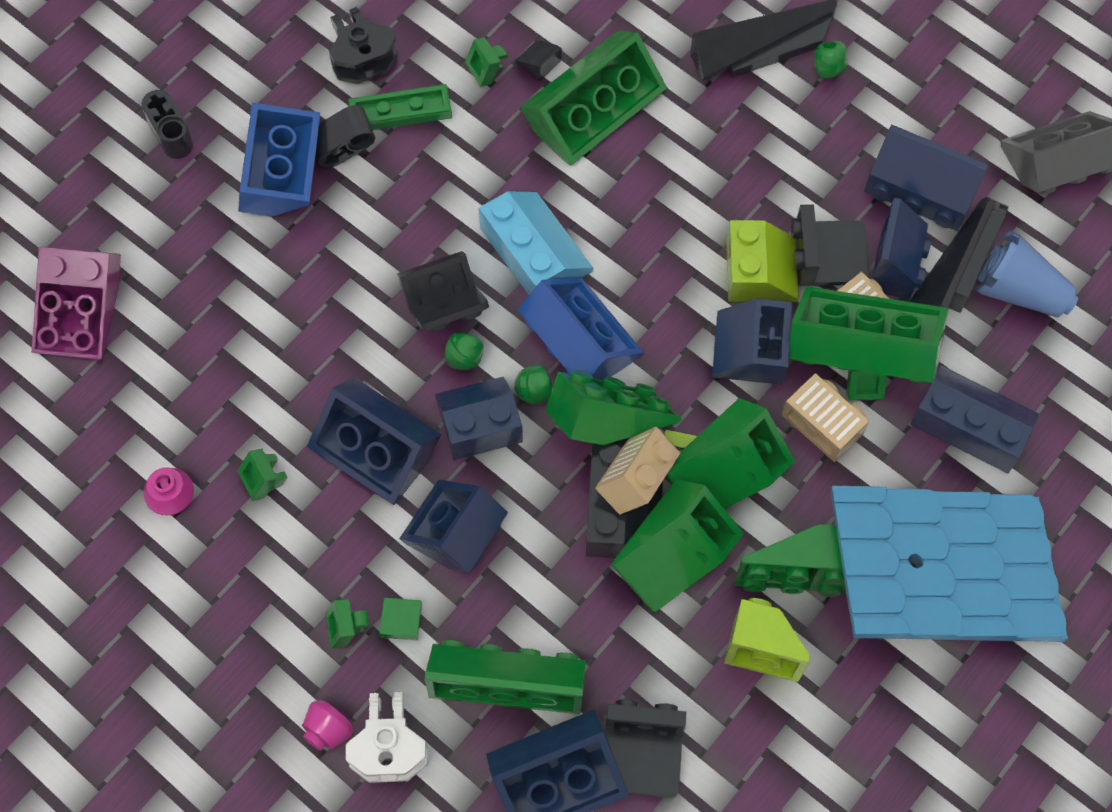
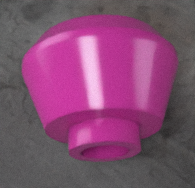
M169 467L155 470L147 479L143 489L145 503L153 512L160 515H174L183 511L190 504L194 494L191 478L184 471Z
M323 700L314 701L309 704L302 727L307 731L303 738L319 751L324 746L328 749H333L352 737V724L333 706Z

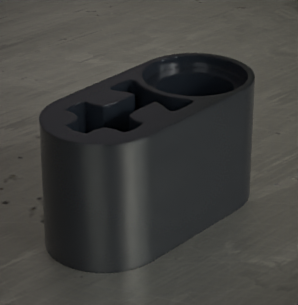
M153 90L147 93L142 99V108L149 127L164 153L173 159L186 157L192 151L193 141L186 121L173 99L163 90ZM160 113H163L165 117L161 119Z
M348 106L319 123L315 156L321 167L331 168L338 166L374 143L375 135L362 106Z

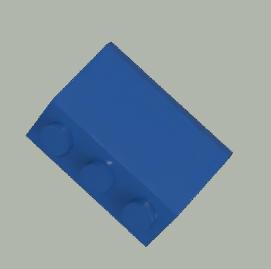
M252 103L240 184L238 212L273 217L309 205L320 112Z
M582 277L541 280L517 309L525 318L528 328L538 334L546 344L547 351L559 360L567 370V373L572 374L573 370H580L592 375L594 379L604 381L605 377H612L644 354Z

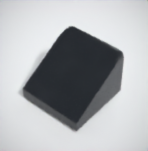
M537 39L515 60V63L541 81L562 61V48L556 44Z

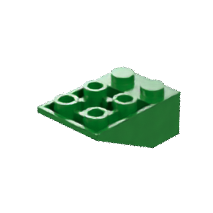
M573 370L572 374L558 371L545 412L570 439L599 445H606L633 437L654 427L660 429L680 423L681 417L670 407L671 403L660 398L656 394L657 390L649 385L637 383L635 387L627 386L623 381L613 377H605L604 381L598 380L580 370Z
M738 398L680 452L666 477L671 485L676 479L705 485L725 509L771 486L795 463V460L767 408Z
M676 479L611 563V566L649 609L656 612L720 565L744 533L705 485Z
M818 524L742 557L734 580V586H743L744 590L750 592H762L766 588L781 589V592L785 594H800L804 590L818 591L819 595L826 597H835L841 595V593H846L836 525Z

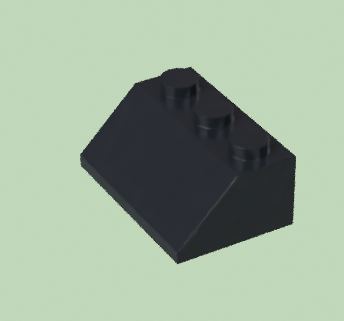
M628 439L606 445L592 443L585 556L616 558L662 498L663 481L648 504L619 515L595 489Z

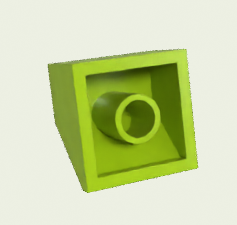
M730 220L726 237L728 302H748L754 299L798 302L797 270L794 269L793 263L796 246L795 239H792L790 234L767 221Z
M750 598L749 601L742 599L734 619L724 663L799 682L809 663L810 654L779 608L771 607L772 604L763 599Z

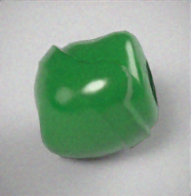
M829 41L819 44L815 49L814 66L821 78H833L846 71L849 65L847 64V49L844 43Z
M463 332L453 333L445 346L446 363L452 369L471 370L481 362L484 344L473 335Z
M541 364L522 369L517 374L514 382L517 394L528 404H540L548 401L553 388L550 375Z

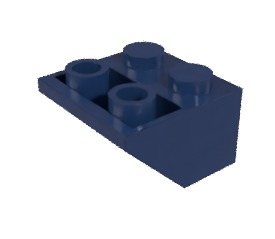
M754 299L717 311L712 377L783 385L789 360L792 302Z

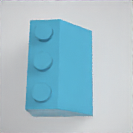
M507 191L479 207L480 229L528 295L531 294L541 280L571 277L583 278L593 272L594 268L537 192Z

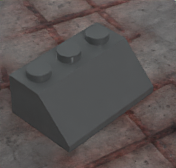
M1091 111L1000 140L1001 147L1021 184L1039 194L1054 192L1057 190V186L1066 183L1076 184L1087 180V176L1096 173L1105 174L1112 172V119Z

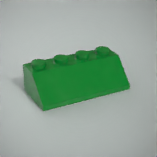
M616 31L521 105L520 108L535 134L568 165H572L666 90L667 86L638 32Z
M806 286L791 323L789 359L801 361L805 364H821L837 367L841 370L852 369L870 372L877 376L888 375L906 378L913 382L933 383L939 364L949 308Z
M445 640L442 642V645H432L424 680L428 697L432 699L581 715L586 660H580L578 655L566 652L557 653L556 657L543 656L540 651L529 648L519 649L518 653L503 651L502 647L492 644H483L478 649L465 647V644L459 641Z

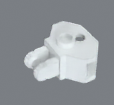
M394 692V697L392 698L394 719H380L381 698L379 693H370L369 720H366V728L346 744V761L349 763V768L369 783L409 781L428 765L425 740L408 728L404 718L403 692ZM385 760H393L389 765H382Z

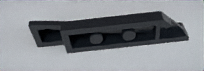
M826 0L697 31L692 36L690 56L704 81L725 70H728L731 77L734 78L815 50L825 39L826 32L835 15L837 2L836 0Z
M988 197L981 199L923 281L921 289H917L909 302L945 307L961 313L1009 206Z

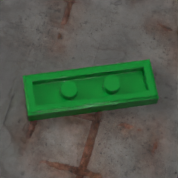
M447 84L348 99L349 106L359 105L364 108L372 130L452 118Z

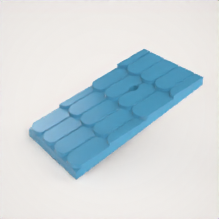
M878 486L831 487L830 492L854 638L1065 642L1068 639L1066 618L1061 607L1058 593L1059 585L1054 573L1051 546L1046 535L1044 512L1039 497L1032 495L990 494V492H938L929 489H887V487ZM910 563L915 564L918 568H914Z

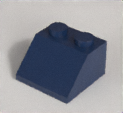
M893 198L883 225L871 279L881 286L884 294L910 300L914 289H921L926 268L920 267L921 259H927L932 239L926 238L928 223L898 198Z
M504 376L435 394L453 460L523 442L521 419L513 393Z
M438 480L399 539L448 569L470 573L472 568L479 563L482 553L492 537L499 532L501 523L508 512L481 486Z

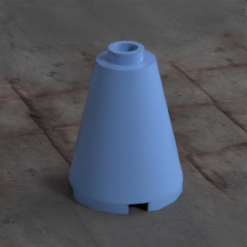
M1012 230L1007 232L1002 237L1007 240V243L1002 249L998 246L993 248L977 277V280L982 282V285L975 286L974 290L981 295L1054 317H1060L1063 313L1068 315L1078 301V296L1075 295L1076 287L1020 234Z

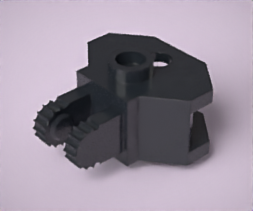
M355 7L349 11L353 24L344 26L338 14L330 17L338 37L330 48L329 54L332 70L337 80L360 84L388 73L398 57V52L394 47L396 37L391 27L370 23L368 18L363 19L358 8ZM370 63L373 65L371 70L363 69V67H367Z

